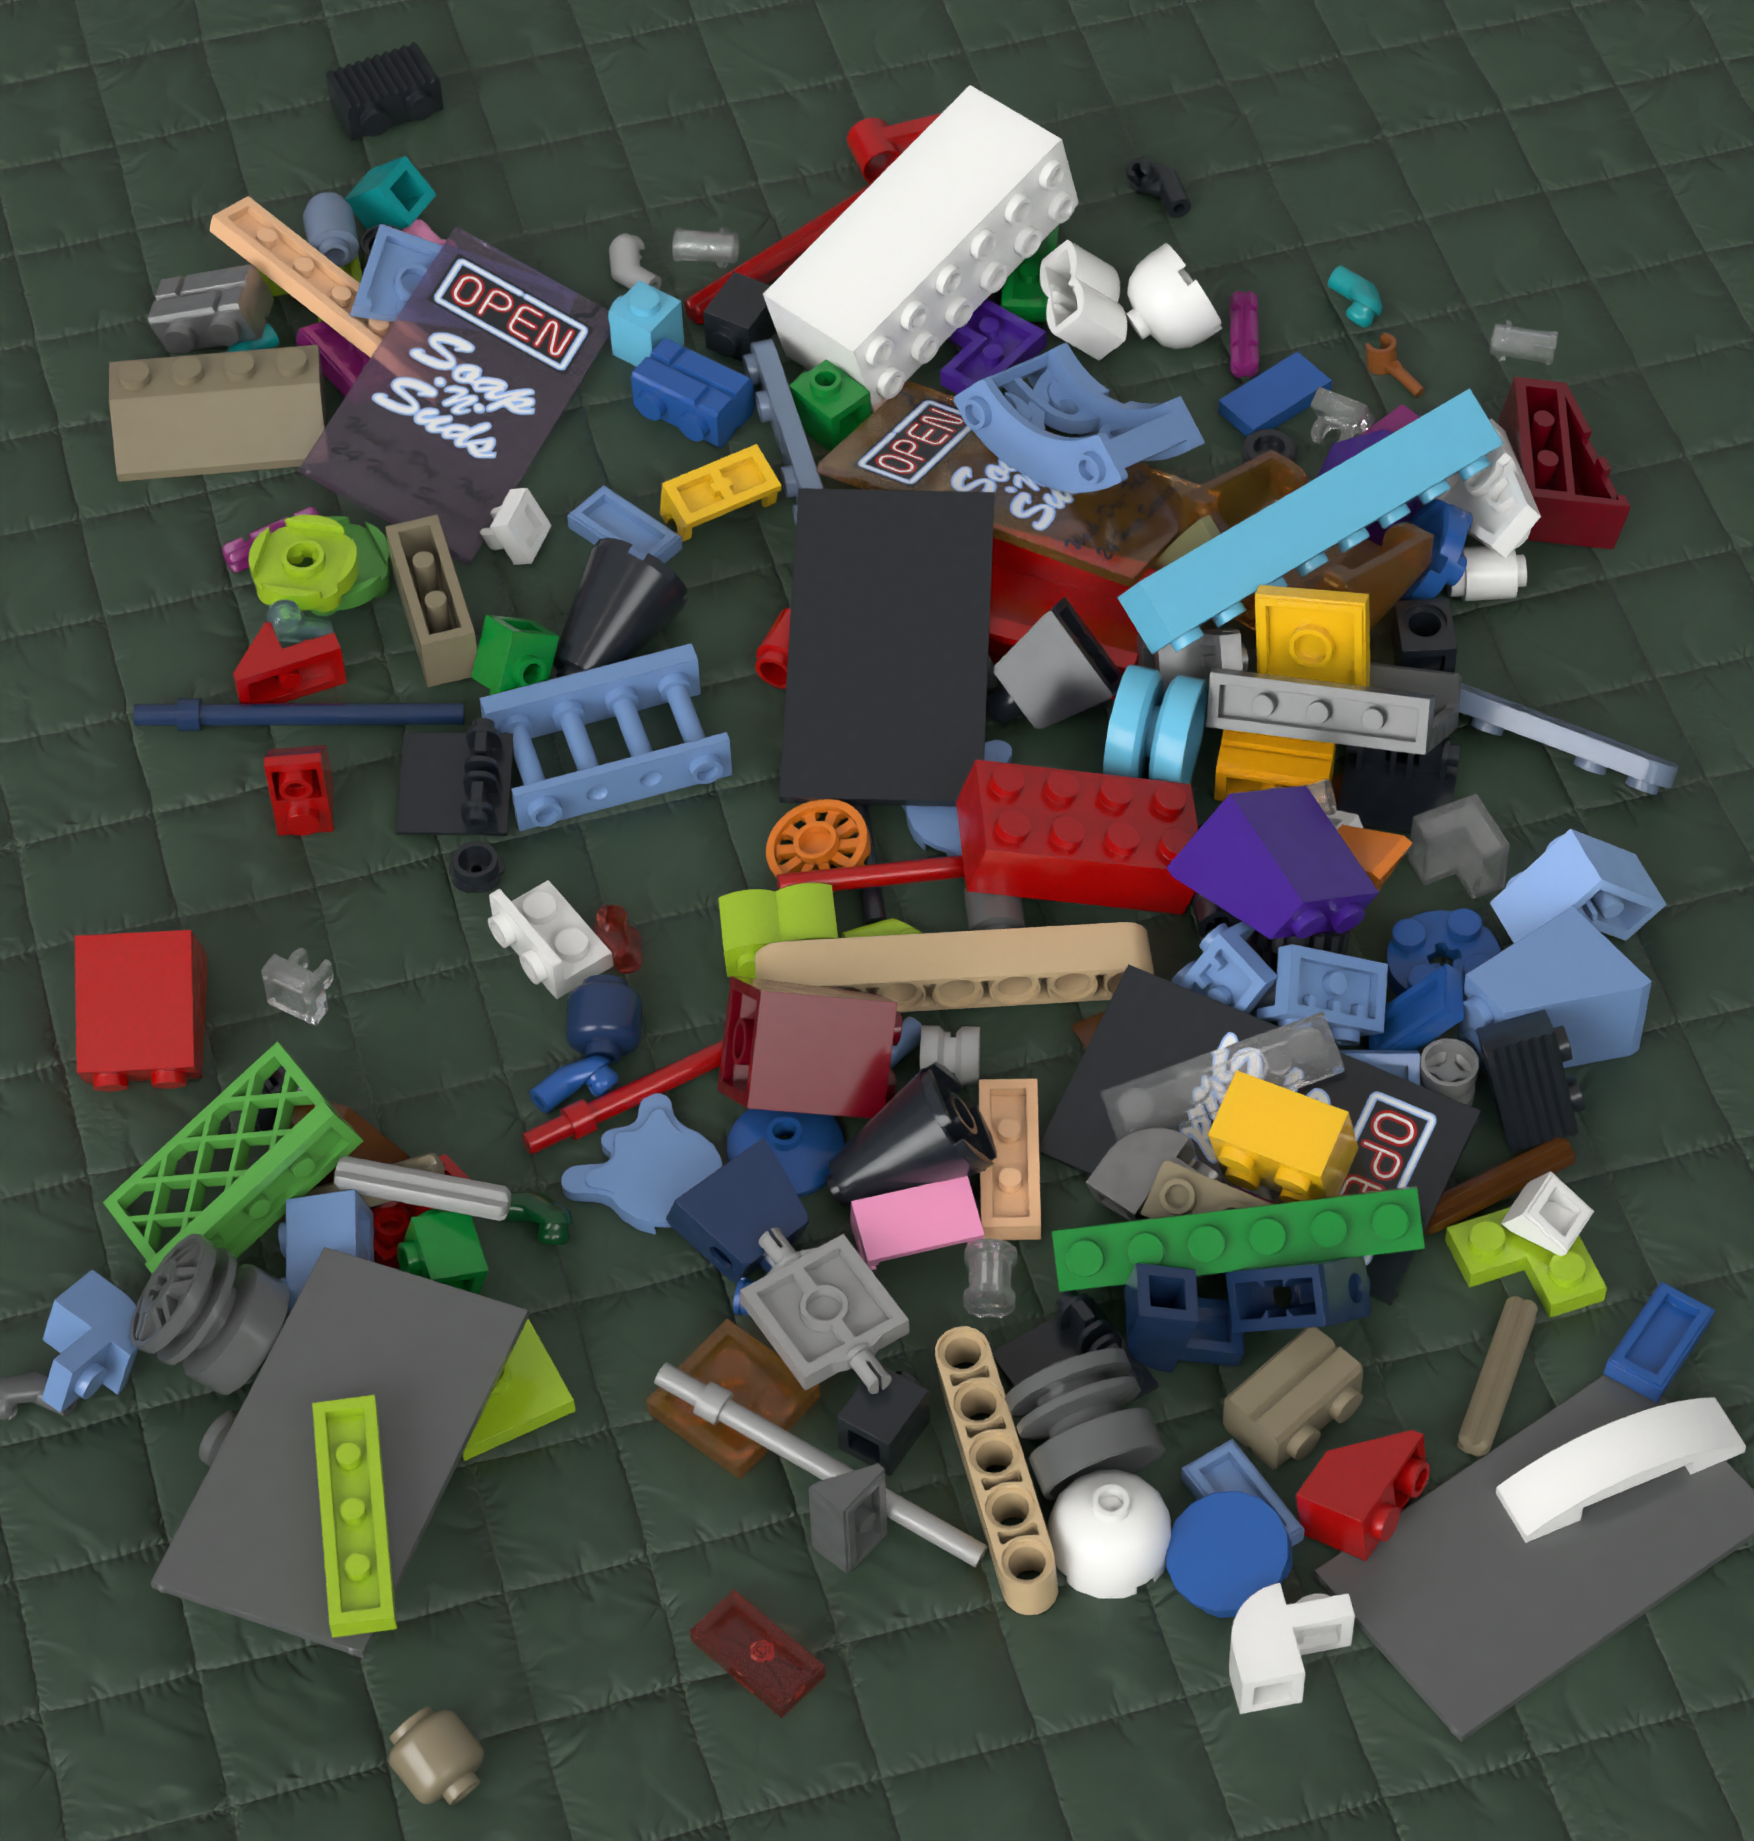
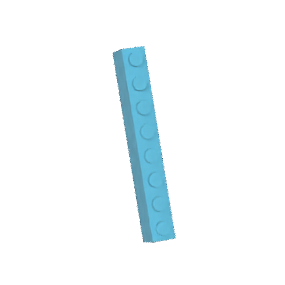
M1469 388L1139 581L1117 598L1151 654L1156 653L1169 644L1177 653L1204 636L1199 626L1213 619L1217 627H1220L1245 612L1246 608L1241 601L1255 594L1259 585L1287 587L1288 584L1283 576L1295 569L1300 577L1303 578L1330 561L1325 552L1337 545L1342 554L1370 537L1366 530V527L1378 521L1382 529H1385L1411 513L1406 503L1418 497L1421 503L1425 505L1451 489L1447 482L1448 478L1458 473L1464 482L1490 466L1491 464L1486 455L1504 443Z

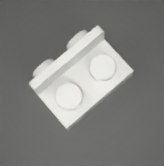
M549 880L513 901H510L501 889L489 894L492 917L488 918V925L493 936L502 947L511 946L519 955L521 966L528 978L536 985L542 982L556 999L582 985L584 979L599 975L613 967L612 952Z

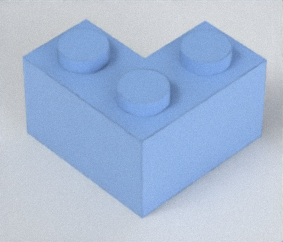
M1569 829L1565 834L1551 841L1546 851L1525 871L1513 876L1506 884V888L1490 902L1513 943L1524 938L1572 906L1600 932L1626 941L1667 905L1636 854L1573 829Z

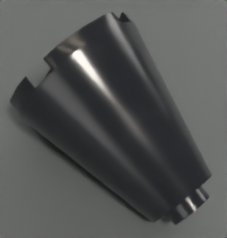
M609 537L599 539L590 552L553 660V666L558 671L556 678L631 659L683 610L688 600L683 599L687 593L685 584L673 570L650 553L646 555L643 561L629 554L628 551L633 544Z
M935 1062L921 1069L830 1159L829 1168L831 1173L826 1176L827 1185L835 1199L842 1206L851 1205V1201L970 1176L983 1172L995 1164L992 1160L997 1158V1150L983 1115L976 1105L968 1109L961 1098L956 1095L965 1088L945 1066Z

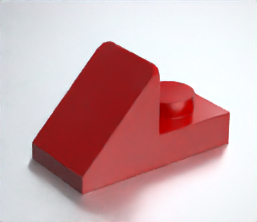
M270 620L264 623L233 672L239 704L285 703L347 683L342 651L335 633L315 639H308L282 649Z

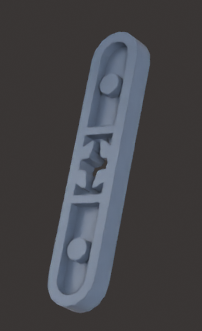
M766 339L750 344L751 354L743 355L745 375L753 379V385L758 384L760 391L755 392V401L761 423L770 421L785 465L780 467V476L786 498L795 497L797 504L793 505V516L796 525L798 489L824 488L776 347L772 339Z
M1461 682L1459 712L1473 717L1471 726L1497 736H1502L1504 729L1536 740L1575 755L1573 764L1587 771L1605 775L1607 768L1626 774L1628 777L1625 784L1649 794L1657 795L1660 787L1671 788L1679 766L1667 759Z

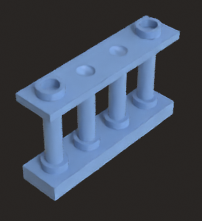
M692 643L479 698L482 718L493 720L495 722V729L500 733H513V756L524 784L523 786L511 788L515 819L519 831L538 826H549L560 820L697 784H708L719 778L732 775L730 739L727 732L705 737L690 698L701 694L698 658ZM669 703L684 743L652 751L638 711ZM616 717L631 757L599 765L585 724ZM563 730L577 771L545 779L531 738Z

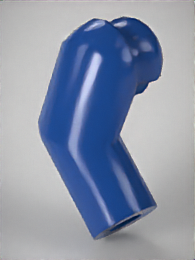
M594 1055L561 1066L529 1091V1095L535 1106L541 1112L547 1114L584 1085L589 1087L590 1092L594 1096H603L618 1083V1074L608 1066L611 1062L610 1060Z

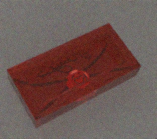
M736 1590L729 1593L690 1630L691 1642L780 1718H783L826 1677L825 1665Z

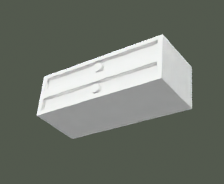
M969 85L763 293L785 355L809 371L827 359L870 391L871 411L876 413L888 399L894 398L901 391L904 383L922 364L929 362L935 356L939 347L957 328L963 327L970 320L973 312L991 293L997 292L1004 285L1007 277L1022 261L1035 254L1041 242L1059 223L1065 222L1072 215L1079 201L1062 139Z

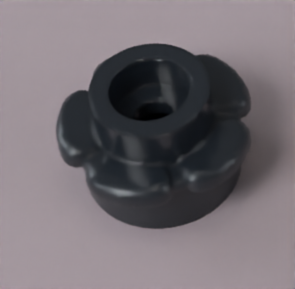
M472 841L461 845L455 851L449 865V874L454 877L452 879L454 886L466 893H484L494 889L500 882L499 875H502L505 871L503 859L491 845L481 841Z

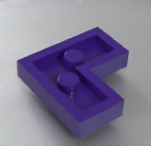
M986 299L973 312L970 320L963 327L957 328L949 336L948 340L964 349L940 370L941 385L959 394L983 378L990 377L1036 357L1047 346L1046 331Z

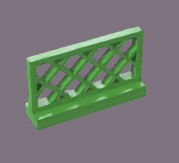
M277 1041L103 1203L147 1261L145 1266L151 1274L154 1273L172 1248L190 1234L203 1235L213 1241L215 1248L227 1249L237 1259L286 1213V1199L304 1197L337 1166L341 1157L348 1156L364 1140L341 1117L287 1049ZM283 1066L286 1073L281 1093L262 1094L265 1080ZM315 1105L313 1110L292 1129H289L294 1106ZM278 1107L273 1130L254 1132L258 1110ZM232 1111H242L238 1132L218 1135L221 1121ZM270 1145L269 1150L248 1170H245L250 1146ZM234 1148L229 1171L210 1173L215 1149ZM198 1151L193 1174L175 1175L177 1162L187 1152ZM225 1186L224 1192L201 1211L206 1187ZM190 1188L185 1212L166 1213L171 1190ZM154 1191L149 1215L131 1216L127 1208L144 1192ZM181 1226L180 1232L158 1252L162 1228Z

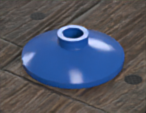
M748 1109L737 1119L730 1130L727 1140L728 1162L764 1138L770 1145L797 1196L803 1197L818 1191L827 1184L826 1176L831 1173L829 1161L844 1146V1137L839 1124L832 1115ZM784 1135L793 1136L788 1140H781L777 1138L779 1136Z

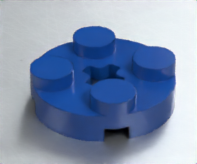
M1434 499L1420 508L1406 527L1415 532L1407 548L1397 544L1392 556L1388 573V588L1390 592L1397 595V598L1402 601L1419 598L1434 599L1445 584L1450 586L1456 585L1462 578L1467 566V558L1461 555L1465 545L1466 535L1472 525V514L1440 499Z
M1460 908L1453 912L1437 910L1420 913L1411 918L1398 921L1393 927L1392 937L1386 951L1385 964H1388L1387 981L1392 991L1398 997L1441 967L1439 963L1430 964L1429 961L1437 956H1445L1453 959L1452 967L1461 971L1462 990L1464 991L1466 974L1500 953L1501 949L1495 936L1488 928L1482 925L1481 917L1473 910Z

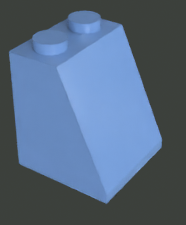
M1572 906L1466 974L1463 991L1464 1020L1459 1022L1457 1040L1467 1043L1474 1049L1479 1058V1066L1486 1072L1476 1029L1546 1010L1553 1027L1563 1025L1568 1036L1573 1060L1563 1062L1564 1068L1631 1056L1640 1047L1652 981Z

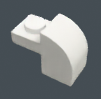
M1277 1583L1257 1591L1244 1602L1233 1622L1229 1658V1674L1240 1714L1302 1702L1305 1669L1301 1655L1351 1646L1355 1614L1349 1593L1331 1597L1322 1593L1312 1594L1301 1598L1294 1604L1286 1605L1281 1584Z

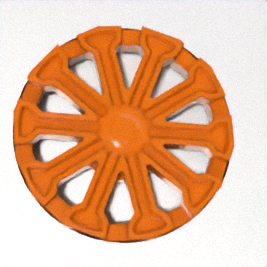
M833 799L809 801L787 812L773 827L766 844L767 863L776 879L777 874L831 869V864L838 868L865 865L864 861L871 852L869 830L861 814L851 805ZM821 813H828L824 821H818ZM847 817L848 821L838 827L840 821ZM801 820L803 823H806L800 829L795 826V823ZM859 833L857 838H850L854 834ZM781 841H793V844L780 845ZM843 854H853V856L848 858ZM782 860H789L785 864L779 865Z

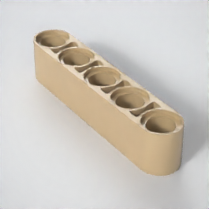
M967 1326L955 1327L946 1331L938 1339L935 1346L940 1389L1003 1598L1007 1605L1017 1613L1024 1615L1040 1614L1048 1610L1055 1603L1059 1593L1054 1551L1016 1428L1005 1400L1006 1396L989 1342L985 1335L975 1328ZM970 1362L975 1364L967 1369L954 1368L960 1363ZM979 1413L991 1415L984 1420L975 1421L969 1419L971 1416ZM992 1465L1007 1466V1469L998 1473L984 1471ZM1011 1517L1024 1519L1022 1523L1015 1526L1000 1524L1003 1520ZM1033 1570L1041 1573L1032 1580L1016 1578L1018 1574L1024 1571Z

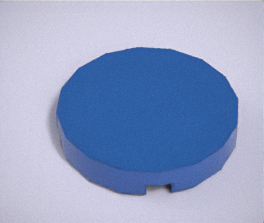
M1240 1491L1214 1492L1193 1502L1175 1520L1171 1530V1540L1166 1552V1567L1175 1588L1191 1605L1219 1618L1236 1617L1240 1607L1254 1593L1273 1584H1282L1284 1577L1287 1579L1292 1567V1541L1278 1513L1261 1498Z

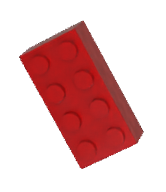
M975 759L956 800L967 892L1184 914L1195 891L1172 877L1166 867L1198 831L1191 784Z

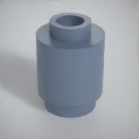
M325 192L312 197L303 213L306 242L338 267L349 264L355 259L359 251L352 207L342 196L336 193Z

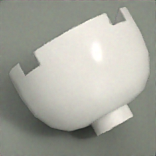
M1167 243L1144 258L1132 273L1128 283L1127 295L1133 309L1126 313V317L1142 340L1151 335L1163 347L1175 350L1191 348L1222 329L1220 324L1222 323L1197 280L1193 281L1188 273L1182 269L1186 266L1185 263Z
M1119 1469L1097 1470L1075 1479L1059 1494L1048 1521V1535L1054 1551L1055 1563L1058 1569L1067 1576L1066 1582L1076 1591L1099 1599L1126 1598L1136 1594L1137 1587L1148 1583L1153 1577L1155 1582L1166 1568V1552L1171 1540V1518L1159 1492L1141 1477Z

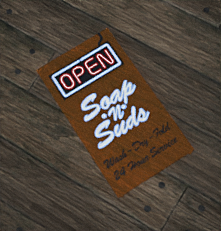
M911 381L903 385L901 391L894 398L888 399L818 463L817 473L864 490L995 492L994 538L1130 588L1143 577L1158 561L1162 553L1214 502L1216 497V491L1140 463L1125 469L1128 474L1127 480L1106 489L1077 493L1048 488L1006 465L991 452L974 431L965 424L959 409L954 403L953 396Z

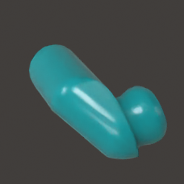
M1342 265L1332 272L1328 281V287L1353 302L1346 310V317L1362 328L1369 327L1375 315L1380 316L1383 310L1380 294L1376 286Z

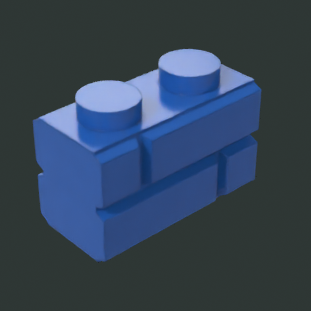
M665 337L651 351L650 357H646L632 372L633 405L649 420L657 421L662 419L678 427L687 438L698 442L703 439L722 448L735 434L736 428L740 429L751 417L755 408L753 379Z

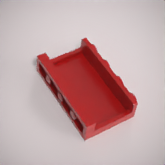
M993 528L989 657L995 666L1048 610L1063 597H1066L1123 675L1127 666L1131 664L1139 666L1137 635L1140 634L1117 597L1139 581L1157 572V570L1106 559L1098 554H1089L1057 546L1047 541H1038ZM1117 692L1109 699L1115 701Z

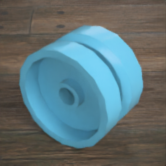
M1132 664L1127 666L1122 676L1109 720L1103 774L1144 779L1149 767V779L1191 784L1206 722L1209 692L1208 680L1180 674L1170 682L1163 698L1164 685L1159 670Z

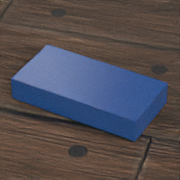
M1297 351L1219 400L1218 413L1243 435L1248 437L1259 430L1275 429L1331 394L1332 380Z
M1445 964L1385 1005L1384 1033L1368 1036L1369 1050H1419L1464 1020L1461 971Z
M1661 1281L1608 1359L1603 1374L1658 1403L1710 1325L1715 1310Z

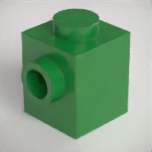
M827 359L812 370L801 373L789 385L804 432L832 454L872 427L870 391Z
M486 615L471 677L490 689L489 696L548 681L559 636L532 619Z
M440 1209L425 1211L417 1217L411 1218L404 1241L400 1242L397 1247V1259L401 1271L480 1295L489 1270L471 1215Z

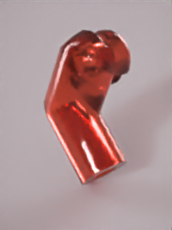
M604 905L596 913L597 923L593 926L594 933L614 955V965L617 970L624 974L634 973L642 965V937L634 927L626 924L628 914L623 907Z

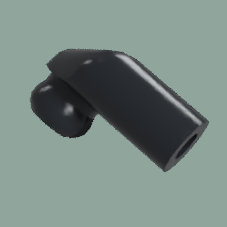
M1142 157L1136 158L1129 163L1126 175L1130 180L1131 186L1136 191L1162 199L1168 215L1172 218H1180L1190 211L1191 203L1177 172L1172 167L1162 163L1150 162Z

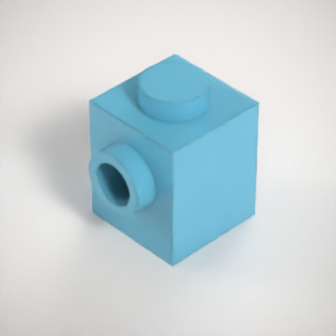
M640 280L624 296H619L608 311L612 354L636 367L646 357H650L651 351L664 337L682 346L684 345L681 301Z

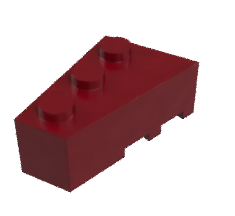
M1514 377L1499 417V426L1507 434L1541 515L1531 528V532L1526 540L1614 550L1631 505L1625 494L1618 495L1609 478L1611 467L1605 457H1598L1589 438L1592 431L1567 383Z

